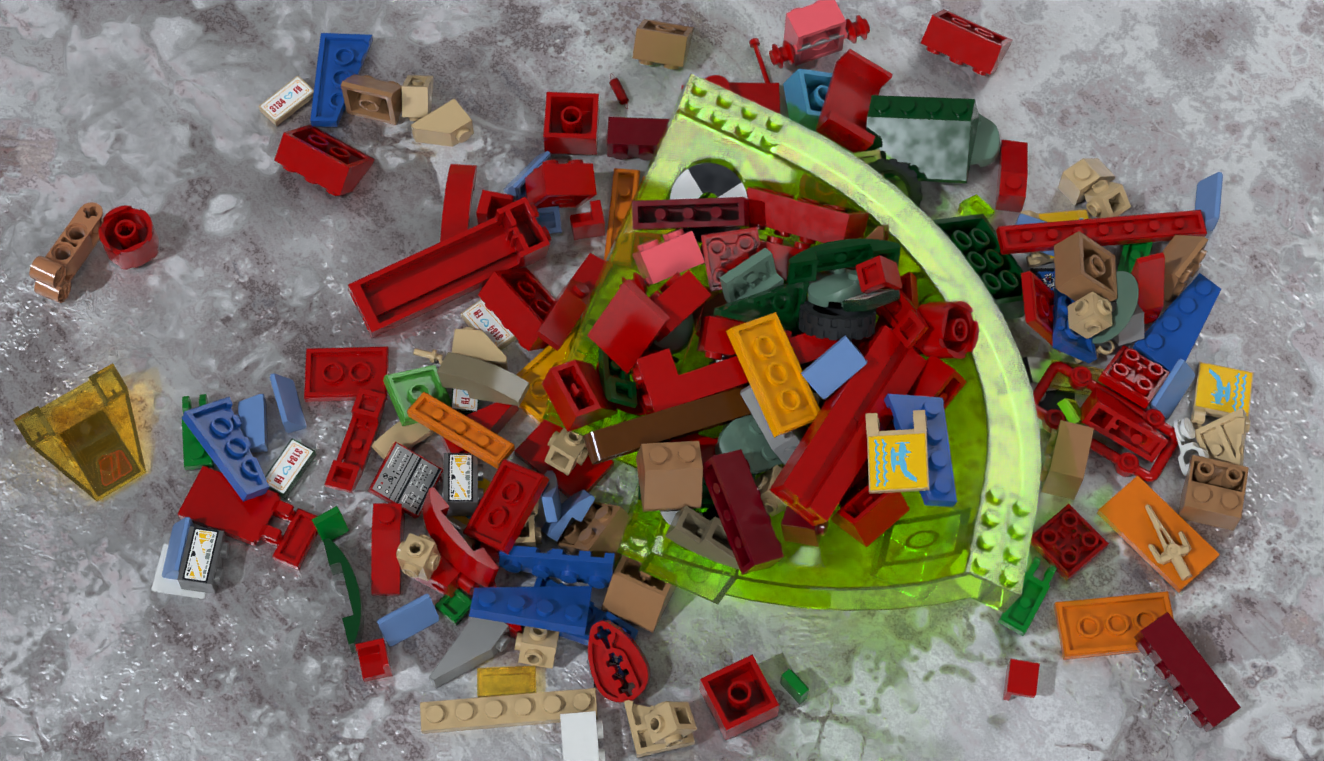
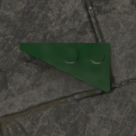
M809 282L789 285L786 283L715 307L713 315L741 322H749L776 312L783 329L792 331V334L799 335L800 305L806 301Z

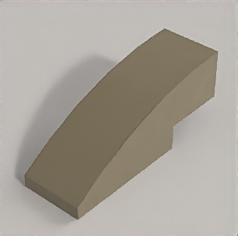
M451 352L447 353L437 371L442 387L465 390L471 399L520 406L530 387L528 381L503 368L480 359Z
M686 505L675 514L665 537L700 556L739 569L720 519L714 517L712 520H708Z

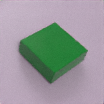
M337 506L312 519L322 542L323 539L327 538L332 541L349 531Z
M459 588L454 592L455 595L453 597L445 594L435 604V608L455 626L470 612L472 602Z
M788 669L781 675L780 684L800 705L807 699L809 688L792 669Z

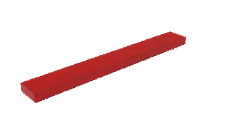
M1201 210L998 226L996 229L1002 255L1054 250V245L1078 231L1100 246L1170 241L1175 235L1203 237L1207 235Z

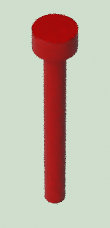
M753 38L749 41L750 47L754 48L765 83H770L758 47L760 45L759 39Z

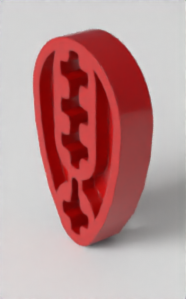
M600 620L595 623L590 629L588 660L598 691L605 698L614 702L631 701L637 698L646 689L650 680V667L646 657L634 639L622 628L609 620ZM599 626H602L604 630L609 629L611 631V634L607 636L610 647L604 638L597 637V633L600 632ZM611 653H614L616 656L621 655L623 658L619 664L622 670L627 669L629 671V674L625 676L628 683L633 682L635 685L631 690V695L628 691L622 692L621 690L624 681L622 678L615 677L618 667L616 664L610 665Z

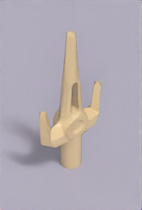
M1147 504L1145 508L1164 549L1160 555L1153 544L1148 545L1157 563L1164 565L1172 562L1182 581L1191 578L1192 574L1182 558L1188 555L1192 549L1187 538L1180 531L1178 534L1183 545L1175 544L1151 506ZM1160 530L1163 532V534L1165 535L1170 544H1166Z

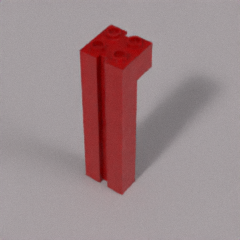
M523 197L497 209L496 215L492 219L348 284V292L371 338L483 287L494 271L524 268L546 258L551 236L545 226L541 227L538 224L536 218L539 217V213L533 202L529 204L527 198Z
M886 325L875 329L874 335L871 334L868 338L863 337V339L854 341L853 344L864 355L867 364L828 397L769 489L812 526L829 520L868 457L866 414L878 413L880 431H884L893 417L890 408H887L884 398L887 394L907 395L927 363V360L920 355L916 348L912 347L909 350L901 344V341L893 333V329Z
M806 333L788 338L801 368L810 366L840 340L816 338L815 335H806ZM669 348L636 359V365L632 369L633 373L631 374L633 382H636V389H642L641 404L645 415L750 384L737 356L678 375Z

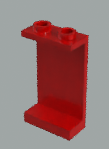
M849 49L836 61L815 131L853 153L866 151L873 144L875 138L873 134L866 131L871 96L879 95L881 87L892 78L893 74Z

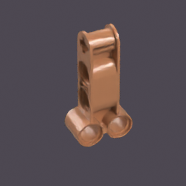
M91 202L80 207L45 257L38 256L34 259L29 275L32 279L36 280L34 286L36 294L58 303H63L67 299L71 290L70 281L100 240L98 230L104 220L102 219L103 209L99 204Z

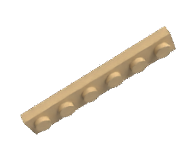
M595 688L420 702L422 734L561 723L560 714L596 711V720H598Z

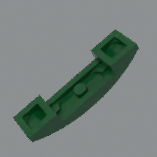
M861 238L819 244L801 251L789 259L787 282L789 285L816 281L817 272L855 267L879 255L896 262L897 266H899L901 246L899 243Z
M599 348V376L605 397L610 402L636 408L638 405L636 382L630 381V373L627 374L620 366Z
M329 538L323 539L332 574L343 573L353 615L344 617L342 620L351 653H357L355 644L361 643L364 630V606L360 588L353 569L343 552Z

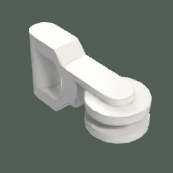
M1183 418L1182 420L1175 421L1174 428L1181 451L1178 461L1183 475L1186 476L1190 464L1188 456L1191 452L1196 450L1200 457H1210L1208 450L1198 447L1196 442L1185 444V441H1188V439L1195 438V429L1188 418Z

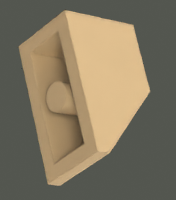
M407 76L402 85V117H409L410 121H418L431 113L434 76Z
M455 98L411 124L413 139L420 143L453 147L458 143L467 141L474 134L472 119Z
M1083 158L1062 173L1058 189L1076 206L1085 200L1083 194L1091 189L1094 183L1100 180L1111 182L1115 179V175L1098 158Z
M472 327L454 330L452 353L480 359L508 371L507 357L482 330Z

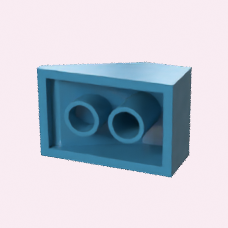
M798 68L783 83L791 129L817 132L815 130L833 73Z

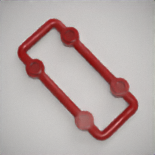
M1061 361L1051 363L1027 402L1029 412L1042 420L1043 428L1051 433L1052 429L1057 430L1060 420L1066 421L1062 411L1057 409L1047 411L1038 405L1058 372L1068 377L1070 386L1075 390L1081 391L1087 388L1093 391L1097 387L1121 401L1155 430L1168 436L1169 439L1150 471L1139 466V460L1134 454L1130 452L1119 454L1092 438L1090 449L1114 463L1116 472L1123 477L1138 475L1146 482L1157 480L1178 446L1175 428L1165 422L1163 413L1156 409L1146 411L1092 379V373L1086 367L1078 366L1073 368Z

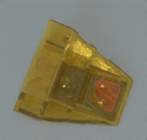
M113 363L89 376V381L45 406L41 408L37 406L13 420L30 447L96 502L146 473L128 388Z

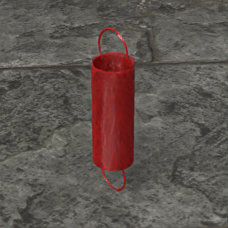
M614 77L609 84L619 104L626 105L629 99L619 79Z

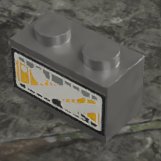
M444 453L443 499L450 506L446 516H472L483 497V488H478V481H483V464H478V457L471 453Z
M190 526L177 579L181 589L215 594L217 585H222L224 568L221 567L223 559L228 558L230 552V542L227 541L224 531Z

